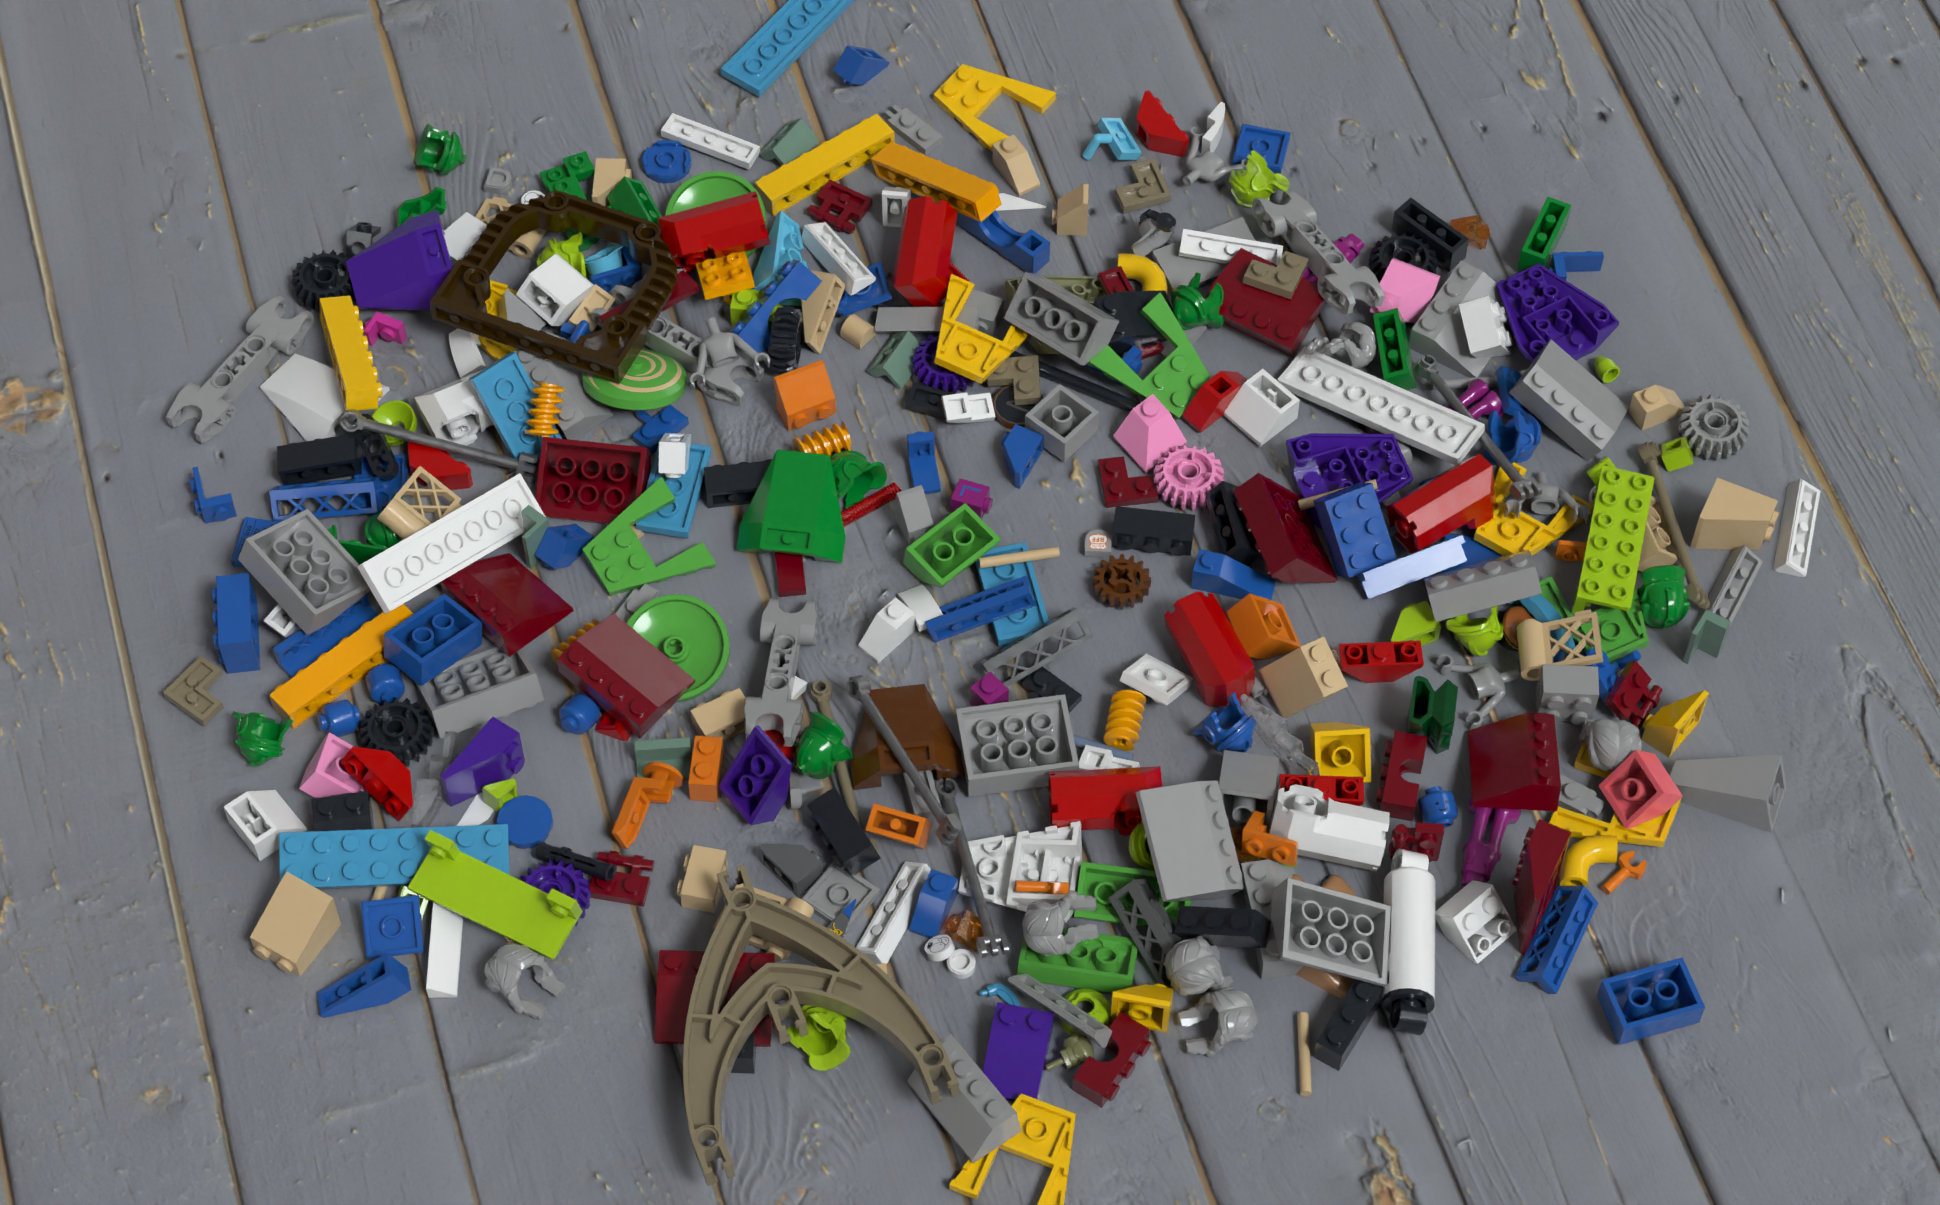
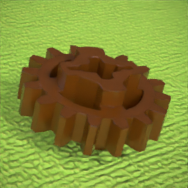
M1120 554L1119 559H1115L1113 555H1110L1109 562L1101 560L1100 567H1095L1092 583L1095 595L1100 594L1101 602L1109 600V607L1111 608L1115 603L1119 604L1120 609L1124 608V604L1134 608L1135 600L1142 603L1143 596L1149 595V587H1151L1149 568L1143 569L1144 562L1142 560L1135 563L1134 556L1127 560L1124 554ZM1105 577L1108 578V579H1107V582H1108L1107 585H1106L1105 582H1104ZM1136 578L1139 580L1138 586L1136 585Z

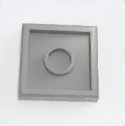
M834 860L801 899L809 903L813 907L814 913L828 923H831L856 899L845 931L846 934L879 896L880 889L858 874L852 877L847 868L841 870Z

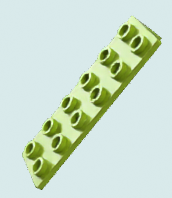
M1602 465L1596 483L1591 524L1571 614L1584 611L1585 606L1590 607L1591 603L1624 611L1630 610L1653 490V476Z
M429 830L424 840L430 850L408 886L410 891L554 960L583 912L577 900L554 889H551L548 894L461 852L453 840Z

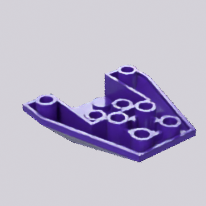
M438 210L411 218L346 261L359 309L431 310V299L453 269Z
M1541 264L1534 265L1496 284L1518 349L1530 363L1534 361L1550 340H1553L1574 360H1578L1593 353L1619 326V321L1604 304Z
M1310 433L1286 440L1291 476L1301 499L1376 479L1378 489L1375 490L1379 504H1381L1414 479L1394 434ZM1316 508L1306 509L1312 523L1322 529Z

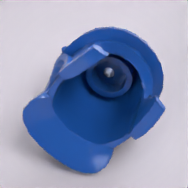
M1514 410V417L1505 425L1502 423V418L1499 417L1498 411L1491 412L1488 419L1490 438L1511 464L1513 462H1524L1532 456L1541 439V426L1532 415L1520 414V411ZM1485 449L1484 456L1487 461L1492 465L1499 466Z
M1234 692L1227 698L1229 703L1227 707L1221 705L1218 709L1211 712L1192 733L1194 736L1203 735L1205 740L1211 745L1215 744L1217 746V751L1228 750L1245 753L1252 745L1253 729L1256 725V720L1253 719V715L1248 717L1241 709L1240 702Z

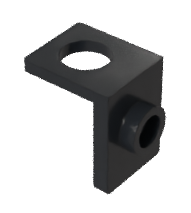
M358 222L348 229L346 258L355 256L352 250L355 242L363 243L365 248L372 245V238L381 232V227L372 226L371 223Z

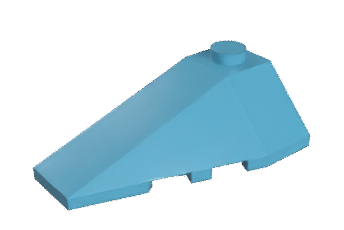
M782 211L777 213L769 234L771 244L764 246L753 276L755 288H752V290L763 292L764 288L771 281L775 282L781 275L779 271L787 261L792 262L795 259L807 267V262L802 260L800 252L804 247L799 224ZM798 298L786 299L779 303L780 305L802 306L801 299Z

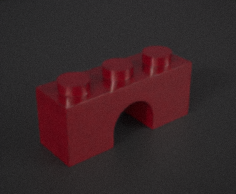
M1395 731L1393 741L1387 740L1384 757H1389L1390 759L1389 764H1383L1380 780L1385 781L1384 788H1378L1376 804L1381 805L1380 811L1389 812V817L1413 821L1419 784L1408 782L1401 775L1404 773L1421 774L1428 737Z
M1122 1012L1118 1014L1109 1027L1112 1030V1034L1106 1048L1115 1053L1116 1058L1109 1062H1100L1088 1056L1073 1077L1072 1090L1101 1108L1107 1100L1112 1101L1116 1097L1120 1089L1119 1083L1121 1080L1130 1077L1136 1065L1134 1062L1138 1056L1143 1057L1151 1045L1149 1041L1150 1029Z

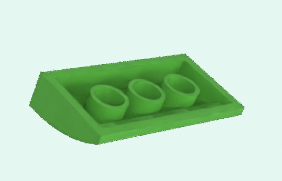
M1081 862L1077 895H1091L1097 898L1095 911L1075 910L1074 918L1123 924L1109 897L1135 879L1147 878L1175 927L1180 906H1190L1191 900L1163 902L1155 871ZM1130 893L1119 899L1125 910H1133L1134 900ZM1138 918L1137 926L1148 927L1145 919Z
M1063 928L1062 935L1065 936L1068 933V929ZM1099 933L1098 938L1080 941L1070 954L1044 956L1030 949L1023 937L1017 975L1027 973L1041 983L1113 993V991L1132 987L1138 948L1132 938Z

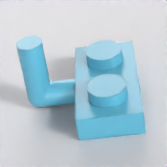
M1100 118L1097 126L1101 133H1097L1092 137L1082 156L1090 160L1100 144H1109L1118 160H1138L1142 152L1122 119Z

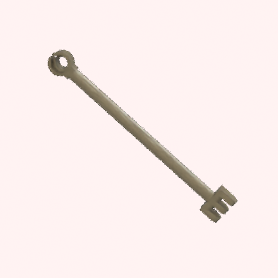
M1647 441L1638 446V451L1644 464L1647 465L1650 476L1654 477L1653 486L1681 566L1686 571L1685 578L1688 585L1685 586L1688 598L1699 608L1706 610L1710 607L1707 593L1699 585L1657 464L1661 451L1654 441L1650 443Z
M820 679L821 688H824V690L818 691L819 685L816 680L810 686V697L813 702L818 704L821 714L834 721L829 703L832 697L831 685L827 681ZM839 761L835 768L844 802L863 829L845 761ZM875 838L869 839L879 854Z

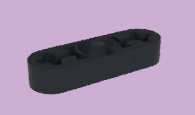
M361 414L363 417H367L366 419L378 422L369 414ZM364 429L354 431L373 473L383 481L394 479L399 472V464L385 435L369 431L371 435H368ZM380 441V450L376 453H371L370 448L372 444ZM383 459L388 464L387 471L383 472L384 466L379 460Z

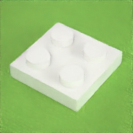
M1147 653L1124 670L1120 681L1127 684L1130 689L1142 692L1151 697L1156 703L1166 706L1191 686L1193 680L1189 675Z

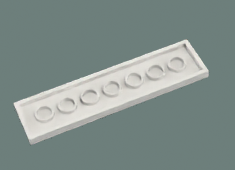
M1304 346L1277 379L1280 384L1295 395L1384 434H1394L1395 439L1454 465L1461 463L1485 431V424L1322 353L1316 351L1312 355H1305L1304 349L1306 346Z
M519 473L357 567L383 612L386 614L523 534L525 530L521 511L526 506L530 505L543 516L545 515Z

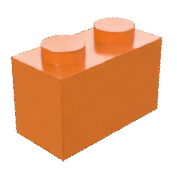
M695 736L688 782L690 800L718 802L720 791L718 786L721 783L725 755L723 737Z
M873 803L865 830L874 836L925 850L933 823L927 818Z

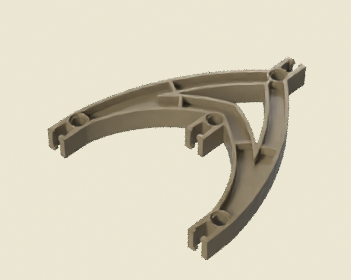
M744 864L736 867L738 878H735L737 885L743 884V887L733 891L727 885L726 878L729 877L728 872L717 873L719 889L727 907L703 955L691 994L685 1027L683 1050L685 1106L695 1155L707 1186L718 1182L717 1177L713 1175L712 1168L707 1166L708 1161H714L717 1158L723 1160L721 1167L722 1170H725L727 1179L735 1177L733 1162L722 1136L723 1101L728 1079L739 1052L750 1034L767 1014L770 1016L780 1044L791 1040L785 1025L781 1024L782 1020H787L790 1017L795 1018L794 1024L798 1028L800 1037L808 1035L807 1023L799 1004L821 1007L848 1016L873 1029L900 1050L919 1073L931 1105L942 1101L937 1085L934 1086L932 1082L941 1077H944L947 1081L946 1085L950 1090L951 1098L959 1095V1082L945 1049L927 1020L903 990L869 957L832 930L789 907L755 894ZM741 903L749 904L743 908L737 907ZM753 934L774 942L818 966L793 963H766L738 989L724 1007L733 975ZM783 999L787 1001L783 1005L775 1004L778 1000ZM931 1059L939 1061L935 1065L926 1064V1061ZM706 1140L715 1141L711 1146L701 1145Z

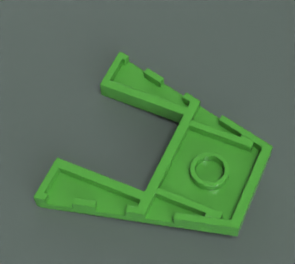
M1159 293L1140 313L1176 348L1144 380L1108 345L1087 364L1099 369L1108 378L1120 382L1128 387L1129 391L1139 394L1145 399L1154 394L1170 414L1174 415L1175 419L1178 420L1201 386L1211 379V376L1164 297Z
M662 477L654 482L582 549L584 556L609 596L642 588L645 583H660L668 581L672 577L694 574L698 570L716 567V562L703 542L656 567L631 528L632 525L675 502V497Z
M1552 576L1539 581L1542 591L1541 595L1553 605L1562 619L1574 617ZM1636 587L1634 588L1629 611L1607 606L1592 611V613L1596 612L1598 615L1602 650L1608 656L1609 662L1617 660L1634 650L1638 651L1649 646ZM1592 622L1581 624L1576 631L1586 635L1592 628ZM1572 635L1573 641L1578 645L1581 639ZM1587 644L1582 650L1587 652L1594 647Z

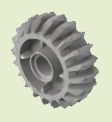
M1710 394L1707 399L1699 396L1696 401L1691 400L1688 406H1685L1678 420V435L1688 439L1690 449L1696 450V457L1704 454L1706 460L1710 456H1714L1718 461L1721 456L1728 459L1731 454L1736 455L1745 446L1746 439H1748L1750 433L1749 420L1746 419V412L1740 411V404L1733 406L1731 399L1724 401L1721 395L1717 399H1713Z

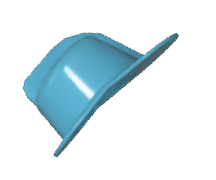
M612 242L595 254L584 258L585 267L589 274L592 276L622 267L621 248L623 246Z

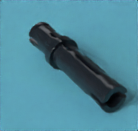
M541 842L536 849L535 855L539 860L547 862L551 860L556 865L562 860L565 868L572 863L574 870H581L584 874L592 875L608 882L614 878L616 873V866L614 864L574 853L571 848L565 846L558 848Z

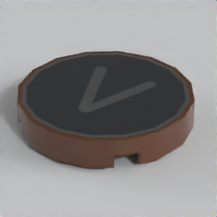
M1014 384L1002 387L996 393L993 400L996 420L998 419L1001 425L1012 429L1015 424L1025 428V415L1037 405L1015 406Z

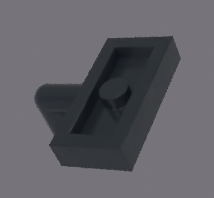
M1043 666L1032 672L1022 682V688L1029 692L1028 699L1065 694L1069 713L1082 701V695Z

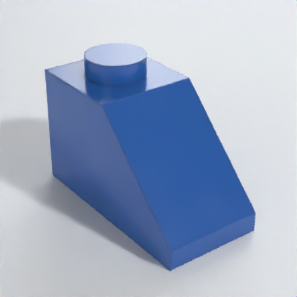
M847 45L833 71L839 74V79L849 86L853 84L864 85L888 67L890 62L872 49Z
M1017 424L1014 425L1010 433H1005L1001 446L1004 447L1003 459L1014 486L1020 489L1043 452L1044 435Z
M577 524L548 527L535 556L543 561L544 566L553 570L569 567L583 553L582 549L595 536Z
M931 869L920 891L909 928L910 932L929 939L939 935L958 895V878Z

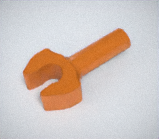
M1636 852L1623 853L1618 859L1620 870L1601 886L1602 891L1609 895L1628 877L1640 880L1645 872L1647 861L1644 860L1638 866L1633 867L1629 863L1634 859Z
M1016 880L1015 892L1066 895L1069 893V883Z

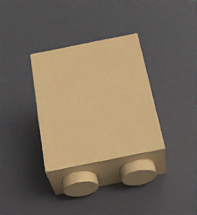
M1717 478L1700 514L1690 547L1694 549L1734 550L1745 545L1750 550H1760L1763 542H1769L1773 534L1774 526L1779 516V512L1775 511L1778 500Z
M1324 636L1297 648L1259 670L1282 720L1326 701L1348 687Z
M286 872L250 936L254 953L263 960H268L269 958L274 961L285 973L290 974L293 972L301 977L341 926L334 899L291 873Z

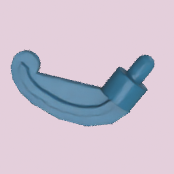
M1001 983L985 986V990L979 992L980 996L988 995V997L998 995L1007 1004L1020 1006L1014 992Z

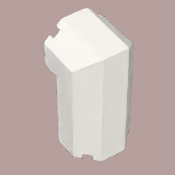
M478 372L415 397L417 410L432 437L467 446L474 443L478 438L476 433L479 429L483 432L486 427L494 425L469 381V378Z
M1297 784L1290 786L1289 791L1284 792V788L1278 790L1268 834L1297 841V855L1377 872L1386 845L1385 834L1389 828V812L1337 802L1330 797L1327 802L1322 798L1323 792L1319 789Z

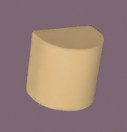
M856 314L850 315L845 320L840 331V337L858 349L863 348L877 334L873 325Z

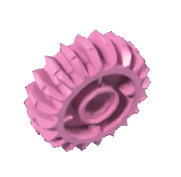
M1183 444L1182 449L1174 446L1171 452L1165 451L1163 457H1159L1153 472V483L1156 484L1158 495H1162L1164 502L1171 500L1172 508L1177 504L1181 505L1182 511L1186 506H1190L1194 511L1196 505L1204 509L1207 502L1205 494L1224 481V470L1221 467L1220 459H1215L1214 452L1207 454L1205 447L1198 450L1195 444L1192 448H1187Z

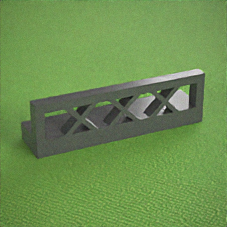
M1072 607L979 662L984 671L987 673L992 672L994 675L993 670L1001 665L1013 667L1010 678L1002 682L1008 687L1093 636L1077 608ZM1077 621L1084 635L1075 640L1065 638L1067 627ZM1062 630L1061 636L1054 635ZM1049 637L1060 639L1057 651L1051 654L1041 651L1045 639ZM1064 641L1070 642L1062 647ZM1039 644L1037 650L1031 649L1033 646ZM1025 651L1036 653L1034 663L1029 667L1018 665L1020 654ZM1040 654L1046 656L1045 658L1039 660ZM1015 658L1014 664L1008 663L1009 660ZM1017 668L1022 669L1021 672L1015 675Z
M1147 878L1132 880L1109 897V900L1157 982L1173 989L1165 978L1166 969L1163 963L1167 953L1175 944L1183 939L1175 933V925ZM1128 893H1130L1134 900L1132 911L1125 910L1119 900ZM1138 918L1146 920L1148 924L1147 936L1139 934L1136 928ZM1152 942L1159 943L1162 947L1161 960L1155 959L1150 952Z

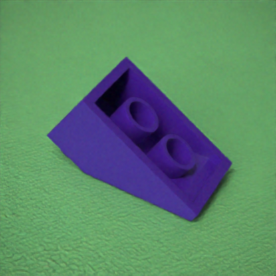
M492 717L440 776L447 804L451 807L482 793L484 786L509 780L514 773L520 772L525 763L520 733Z
M758 725L753 728L718 787L750 825L774 821L786 802L792 763Z
M997 1002L983 1073L1007 1101L1015 1102L1021 1093L1038 1099L1054 1028V1013Z

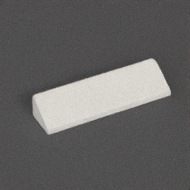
M826 222L804 225L802 233L803 244L829 273L836 274L846 285L844 290L849 295L856 294L876 280V277Z
M1801 478L1787 487L1773 570L1804 578L1808 569L1821 491Z
M905 861L856 948L873 962L887 964L909 926L920 891L931 871L927 864Z
M433 902L426 990L429 998H457L463 916Z

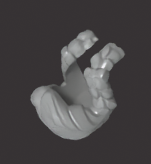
M1357 321L1343 324L1337 338L1332 339L1331 342H1329L1327 337L1312 339V341L1307 343L1304 353L1305 355H1312L1318 350L1323 355L1356 369H1362L1375 357V336L1369 326Z
M1588 719V721L1584 720L1582 724V731L1578 739L1588 743L1589 757L1592 765L1596 768L1613 772L1635 750L1642 751L1639 729L1629 722H1616L1611 719L1595 721Z
M1071 890L1055 904L1036 901L1029 903L1022 921L1023 935L1027 946L1044 956L1070 954L1080 941L1098 938L1099 928L1096 924L1093 925L1091 923L1079 925L1078 927L1072 926L1068 928V933L1065 936L1062 935L1064 919L1069 910L1095 911L1097 898L1091 895H1077L1076 891Z
M1202 936L1182 940L1175 944L1167 953L1163 963L1167 978L1171 981V986L1181 996L1201 994L1207 989L1211 992L1230 987L1234 981L1231 975L1222 973L1218 961L1220 953L1217 950V946H1210Z
M507 943L500 947L486 963L484 970L486 976L485 985L493 992H501L509 1000V1004L513 1006L516 1013L522 1014L523 1012L525 1016L541 1019L545 1015L546 1007L542 1003L528 999L525 996L519 997L517 983L522 971L533 965L535 980L542 985L544 990L554 994L555 997L563 994L566 986L554 975L553 970L549 968L543 956L533 952L525 945Z
M1228 987L1211 993H1205L1194 1007L1179 1012L1177 1018L1181 1026H1191L1201 1020H1207L1213 1008L1218 1012V1029L1215 1036L1187 1039L1185 1041L1187 1054L1195 1055L1199 1053L1200 1055L1207 1054L1208 1057H1214L1230 1041L1245 1042L1252 1039L1254 1029L1258 1023V1016L1250 996L1243 991Z

